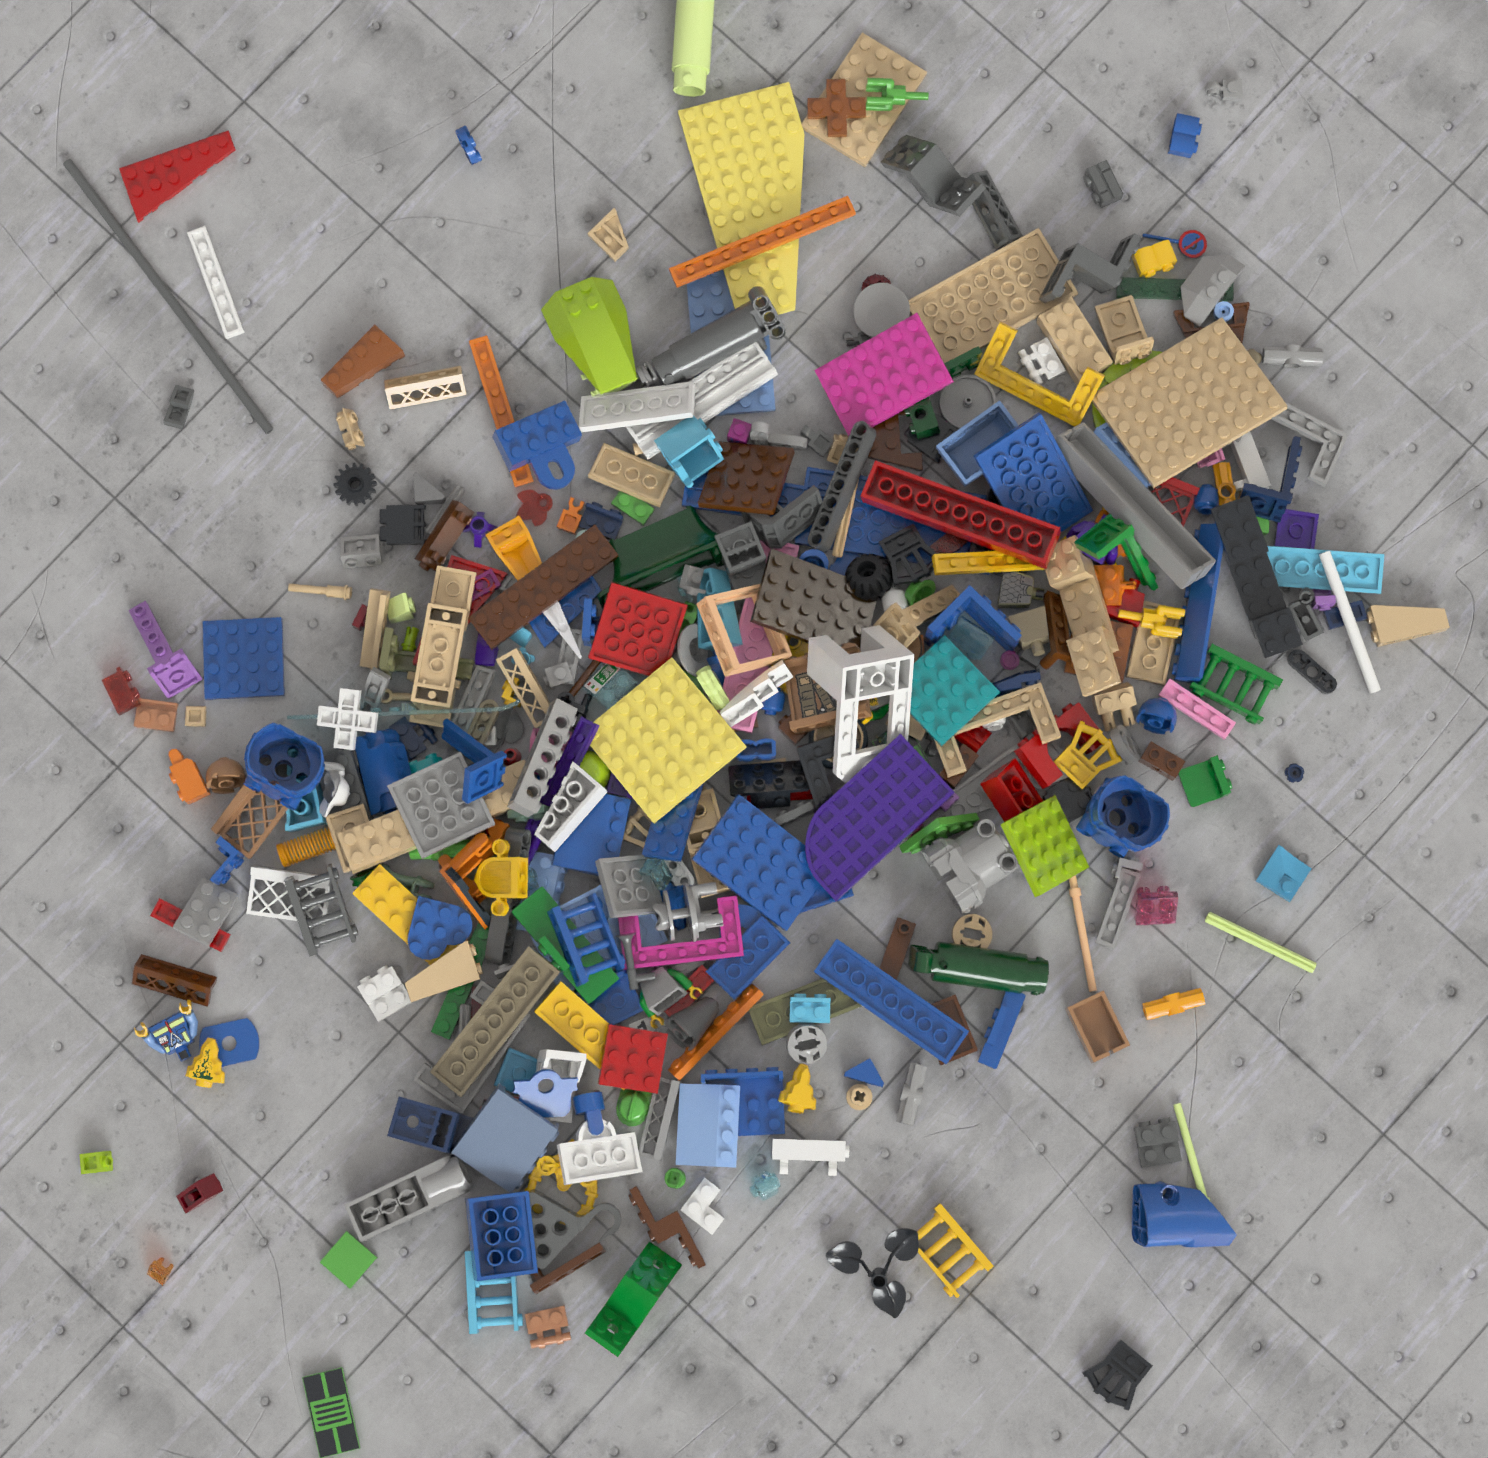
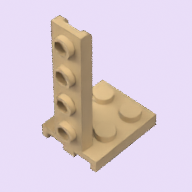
M950 585L903 610L896 602L884 612L873 626L880 625L908 648L920 634L916 627L940 615L960 594L953 585Z

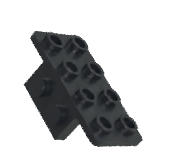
M800 760L731 765L728 767L730 795L732 797H736L738 794L750 796L751 804L758 809L791 806L790 793L805 792L810 789Z

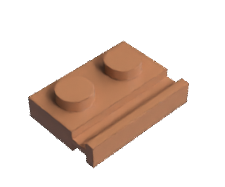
M138 698L134 727L174 732L179 704Z

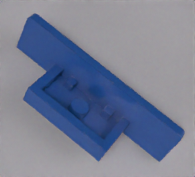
M1005 992L999 1009L995 1008L991 1017L994 1020L992 1027L988 1026L984 1038L987 1039L978 1059L979 1063L993 1069L998 1067L1025 1000V994Z

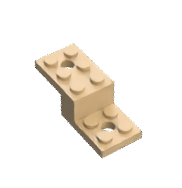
M713 788L702 791L697 809H703L704 813L702 815H695L687 840L690 858L694 856L721 818ZM691 859L697 884L716 882L717 894L731 890L718 879L710 876L709 872Z

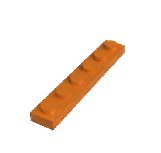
M753 984L747 987L735 1001L728 1005L722 1015L714 1019L713 1024L706 1030L696 1047L690 1051L688 1050L689 1047H687L685 1052L671 1063L668 1071L680 1081L764 994Z

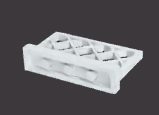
M252 866L246 914L297 921L296 916L290 911V908L293 906L287 907L281 899L288 891L279 896L273 886L278 882L285 885V878L293 876L294 880L301 881L319 874ZM256 879L264 880L268 886L261 893L255 888ZM331 880L309 886L314 887L311 890L306 887L307 893L301 899L307 895L314 898L315 896L312 892L317 888L326 889L325 894L329 893L332 885ZM270 889L276 896V899L267 904L261 895ZM259 897L266 907L260 911L252 910L253 901ZM278 900L285 908L280 914L274 913L270 908ZM329 901L324 902L323 907L321 904L312 906L305 911L309 918L313 919L309 912L318 906L323 912L322 915H326L328 913Z

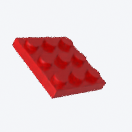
M608 1024L598 1084L658 1094L668 1034Z

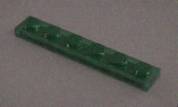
M1122 277L1120 285L1116 288V298L1132 295L1133 299L1182 300L1180 287L1186 279ZM1234 282L1220 301H1233Z

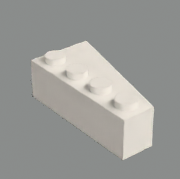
M572 762L568 775L564 777L559 792L554 796L551 807L546 811L534 834L554 852L557 851L608 792L574 762Z

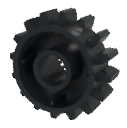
M354 462L351 468L346 464V470L339 469L341 475L334 477L338 482L333 483V486L339 488L335 493L336 495H341L340 500L342 502L346 500L349 506L351 503L358 506L361 502L365 505V500H372L371 494L376 493L373 487L377 486V482L372 481L376 477L374 474H370L371 469L369 467L364 470L362 463L357 467ZM354 481L360 482L357 488L351 487Z

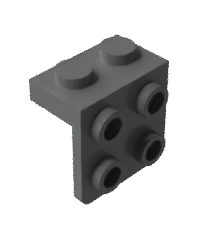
M802 801L794 805L795 809L789 812L785 809L777 813L774 822L805 845L807 830L815 813L811 802L806 803Z

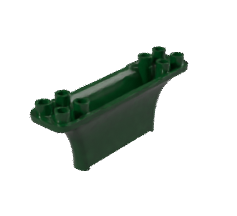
M686 506L685 510L619 539H611L609 543L619 555L613 561L614 575L612 582L648 592L682 577L685 564L702 568L715 563L717 567L723 566L721 561L722 555L714 538L718 533L712 531L701 520L694 507ZM609 587L599 592L597 596L602 609Z

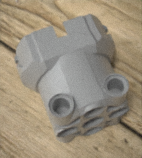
M989 819L981 820L978 825L956 839L938 837L932 841L931 846L927 844L922 851L927 864L938 881L948 875L951 876L952 879L946 882L947 886L943 889L960 913H968L971 911L970 908L973 907L975 909L983 903L987 888L1019 868L1017 859L1010 851L1007 841Z

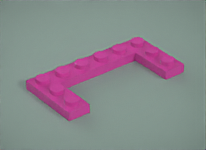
M737 896L717 898L719 914H722L723 926H720L721 938L642 947L639 915L618 917L620 934L636 933L633 935L631 942L635 969L744 956ZM621 941L622 954L625 959L624 970H627L624 946Z

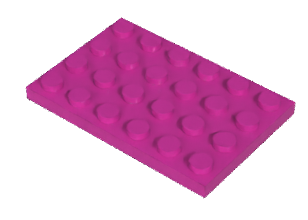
M918 313L814 370L848 436L856 422L864 421L871 427H874L954 382Z

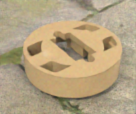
M977 914L962 916L953 925L951 930L952 941L954 944L962 942L967 946L975 947L979 945L981 948H987L992 940L991 925L984 917ZM971 917V921L964 924L965 918ZM979 919L984 922V926L978 923ZM965 928L982 931L981 934L985 935V938H980V941L965 938L960 933V930Z

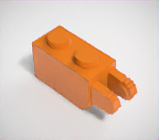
M171 749L168 754L172 766L169 767L171 770L169 777L173 784L177 783L180 789L177 793L181 801H185L190 805L210 795V791L207 789L197 764L191 759H185L181 751Z

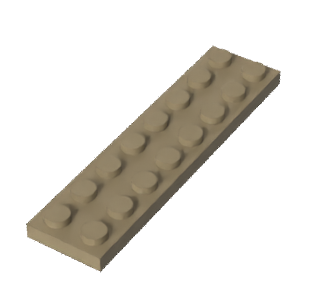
M528 946L430 1073L458 1096L463 1097L561 970L555 968L550 961L531 946Z

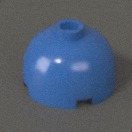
M1163 697L1146 700L1141 705L1136 721L1138 724L1140 722L1144 724L1143 728L1152 733L1165 734L1166 731L1172 733L1177 722V713L1174 706Z

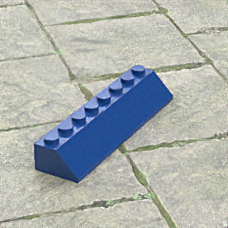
M1215 523L1201 524L1194 531L1193 537L1216 562L1206 576L1193 582L1189 587H1185L1184 598H1187L1186 606H1182V609H1185L1183 625H1179V628H1182L1180 644H1176L1174 655H1177V662L1173 663L1171 671L1175 681L1195 682L1198 684L1203 678L1224 547Z

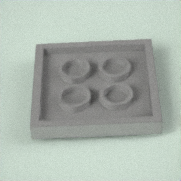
M635 855L601 858L595 861L610 918L657 914L652 906L653 904L663 902L651 858Z

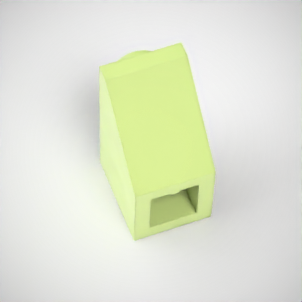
M406 592L389 600L388 618L391 624L414 619L413 613L416 612L415 603L412 597H408Z

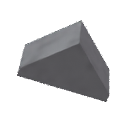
M417 472L413 474L416 505L443 504L446 497Z

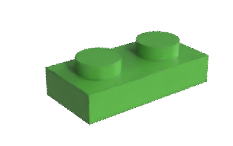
M621 491L618 492L611 502V505L643 526L655 511L653 507L644 501Z

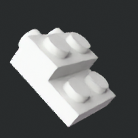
M387 965L377 970L378 975L373 978L369 975L360 980L361 985L357 986L378 1022L412 1003L407 989L396 970L392 966L388 968Z

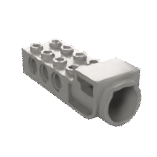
M453 1154L348 1202L344 1206L360 1242H363L471 1192L469 1188L472 1187V1180L463 1160Z

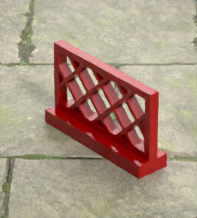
M1172 477L1158 485L1161 486L1160 488L1156 489L1155 487L1151 493L1155 492L1162 504L1174 500L1178 510L1171 514L1179 512L1182 518L1181 524L1184 526L1194 503V495L1198 494L1200 488ZM1163 488L1169 489L1172 498L1161 501L1158 491ZM1182 495L1191 498L1188 506L1180 509L1176 498ZM1186 509L1185 514L1183 516L1181 511Z

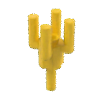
M1159 605L1155 609L1143 608L1142 613L1119 609L1118 617L1140 621V627L1151 629L1152 635L1177 639L1182 634V628L1165 625L1167 618L1180 620L1181 616L1184 617L1185 609Z

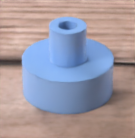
M1222 301L1215 306L1213 315L1216 320L1223 318L1227 322L1232 318L1234 308L1229 302Z

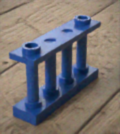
M596 892L587 897L588 903L566 911L561 910L560 906H557L547 912L566 962L570 965L569 969L576 987L587 983L591 974L613 966L616 972L625 968L624 956L622 953H619L602 910V900L600 897H597ZM592 910L595 922L573 930L568 929L566 924L568 918ZM596 929L600 930L603 940L580 949L575 947L573 942L575 937ZM607 947L611 959L587 968L583 967L581 962L582 956Z

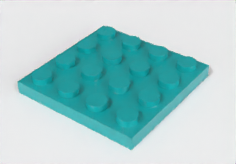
M944 635L914 663L910 715L942 747L988 705L1000 691Z

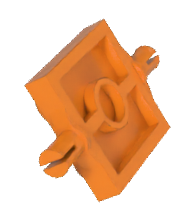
M1094 565L1105 605H1121L1124 590L1136 589V586H1134L1136 585L1135 581H1125L1123 565Z

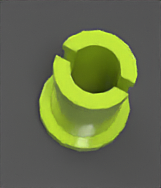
M408 626L404 643H401L403 651L414 652L417 648L415 644L419 629L415 627L411 629Z

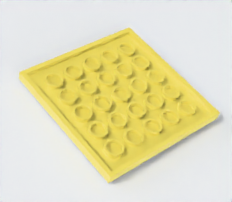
M670 658L594 721V723L599 725V728L590 744L592 749L654 824L747 748L673 658Z

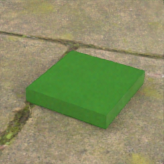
M346 1231L320 1263L351 1289L378 1257Z

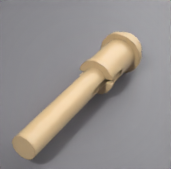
M290 583L288 585V591L323 594L327 597L343 598L345 601L352 597V587H348V585L344 587L333 585L322 587Z

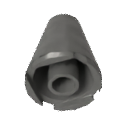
M705 997L669 1016L664 1021V1026L668 1025L670 1029L667 1033L680 1047L684 1048L687 1046L689 1051L694 1049L718 1014L719 1004L714 998Z

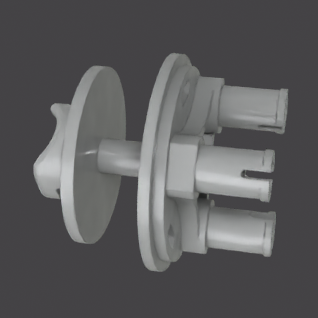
M683 882L685 908L671 910L667 890L663 891V903L653 904L652 906L659 915L655 925L656 930H668L671 941L675 940L673 920L687 918L692 942H696V939L699 938V932L706 931L707 928L723 926L722 914H718V908L700 911L698 901L700 896L717 894L716 882L698 885H688L687 882Z

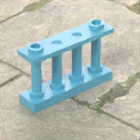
M465 1251L469 1334H478L479 1329L485 1326L513 1324L514 1331H519L520 1326H523V1315L519 1314L517 1276L475 1281L471 1251ZM511 1283L512 1296L485 1298L477 1296V1288H480V1285ZM513 1304V1316L478 1317V1308H481V1306Z

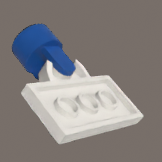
M594 1090L574 1095L572 1099L575 1115H584L585 1122L577 1130L576 1141L557 1145L564 1185L641 1173L642 1167L635 1132L616 1135L610 1121L602 1119L601 1111L605 1110L602 1092Z

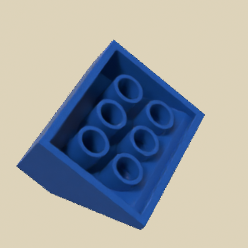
M605 794L557 851L554 852L552 865L599 877L595 861L601 858L619 857L631 800Z
M529 1191L465 1198L474 1280L483 1281L538 1273Z

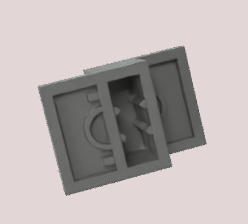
M752 522L715 535L714 538L722 555L721 561L733 590L761 584L766 565V555Z

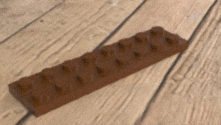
M593 525L469 616L468 620L490 649L493 650L617 559L619 555L597 526Z

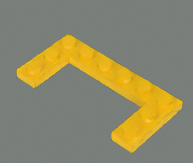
M1000 322L974 375L1074 427L1081 424L1105 375L1087 367L1070 400L1001 365L1018 330Z

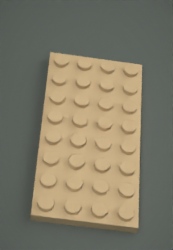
M1037 228L908 301L911 316L915 313L919 314L943 362L946 363L977 346L982 349L989 345L1000 322L1017 329L1071 296L1072 298L1078 295V291L1072 281L1067 280L1064 285L1066 289L1060 298L1058 297L1047 303L1039 300L1059 260L1040 229Z

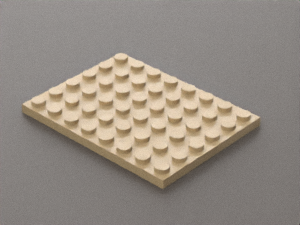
M1223 318L1211 323L1099 389L1092 400L1094 406L1153 488L1282 413L1288 407Z

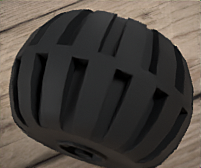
M863 554L860 558L856 557L848 565L845 572L846 582L850 581L849 585L852 590L855 588L854 595L865 601H868V599H871V601H876L877 598L881 599L885 592L889 591L893 585L892 567L879 555Z

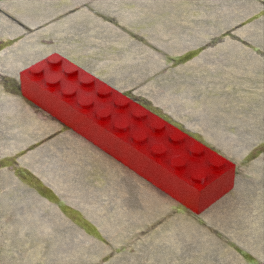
M876 460L860 496L863 503L1047 569L1061 534L1060 527Z

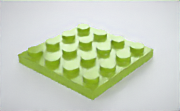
M1056 795L1000 824L1034 897L1044 894L1089 868Z

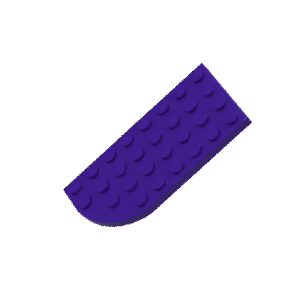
M901 734L816 811L809 824L805 841L808 866L814 878L836 902L955 794Z

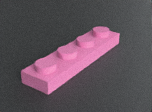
M1171 679L1168 680L1158 695L1167 699L1175 708L1223 740L1226 739L1236 722Z

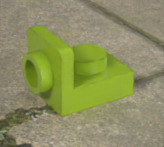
M111 1151L79 1154L81 1174L113 1171Z

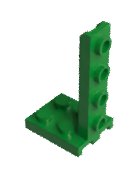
M1109 514L1074 542L1076 548L1098 560L1106 556L1115 546L1121 544L1140 584L1143 586L1147 585L1153 591L1159 588L1155 581L1156 576L1148 567V560L1141 553L1142 548L1133 537L1135 530L1131 524L1127 525L1123 520L1115 519Z

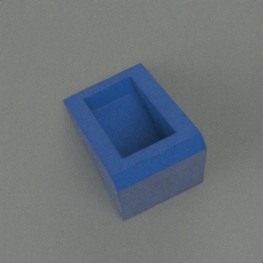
M870 1058L844 1073V1077L883 1088L884 1082Z

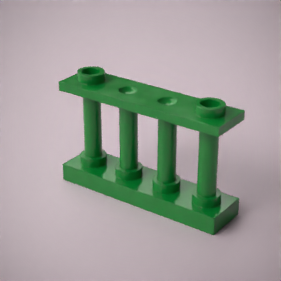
M1211 644L1206 653L1209 655L1210 661L1203 673V678L1198 684L1192 682L1189 689L1198 697L1205 696L1246 717L1245 720L1251 724H1260L1264 718L1258 714L1270 690H1277L1283 679ZM1221 661L1227 664L1228 669L1216 693L1205 688L1217 663ZM1239 670L1245 673L1246 678L1234 702L1224 698L1223 695L1234 673ZM1257 679L1263 682V688L1250 711L1240 705L1252 682Z

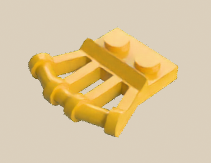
M1080 720L1072 742L1054 760V763L1083 789L1101 770L1121 762L1122 758L1117 754L1110 738L1107 739L1102 734L1103 731L1101 729L1085 725V722ZM1081 732L1092 735L1080 749L1076 748ZM1098 740L1102 746L1088 759L1083 753ZM1107 750L1111 759L1096 766L1094 762Z

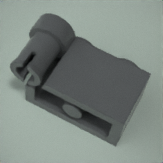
M1304 587L1299 591V599L1289 603L1288 607H1290L1292 616L1305 641H1308L1324 633V628L1310 603L1314 599V591L1309 587Z

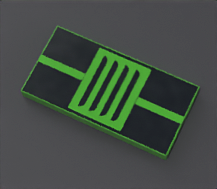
M343 1367L302 1377L319 1457L324 1458L360 1449Z

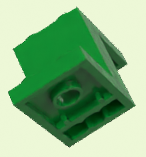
M649 1241L626 1272L604 1307L587 1328L585 1334L619 1357L682 1264Z

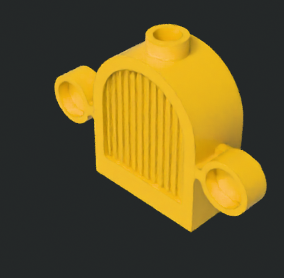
M497 839L492 844V850L497 857L484 860L479 865L474 880L483 895L496 898L491 905L492 913L495 916H505L509 911L507 898H527L528 858L508 857L510 850L509 842Z

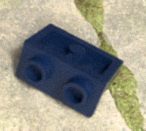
M592 502V504L586 503V509L579 528L588 530L593 525H596L605 538L616 540L624 521L621 512L615 509H610V511L603 509V505Z

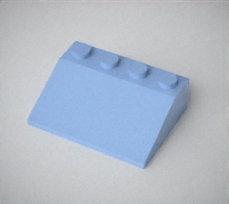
M680 1083L676 1165L736 1168L740 1102L739 1085Z

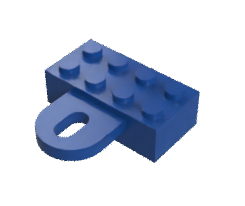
M562 401L495 430L492 438L509 472L530 463L538 481L546 488L553 490L562 489L572 481L575 474V465L566 447L579 442L582 433L566 401ZM549 462H556L563 474L562 479H555L548 467Z

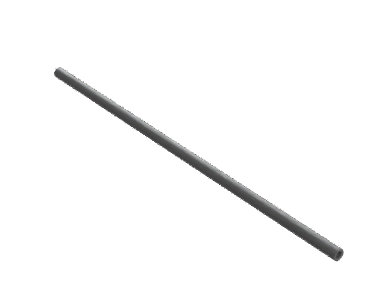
M71 159L66 160L63 163L65 168L265 434L273 431L272 425Z

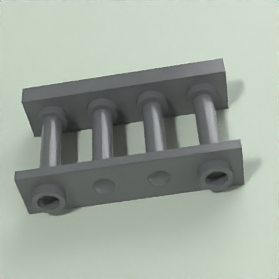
M332 863L327 865L328 872L301 881L294 880L293 876L287 877L284 880L309 957L318 953L320 945L350 936L351 942L354 943L356 942V936L359 935L356 925L351 923L337 879H340L336 867L333 868ZM331 880L334 891L307 900L300 898L299 892L301 889ZM334 899L338 900L341 910L313 919L311 917L307 918L305 911L309 907ZM344 918L347 929L319 938L313 936L312 929H314V926Z

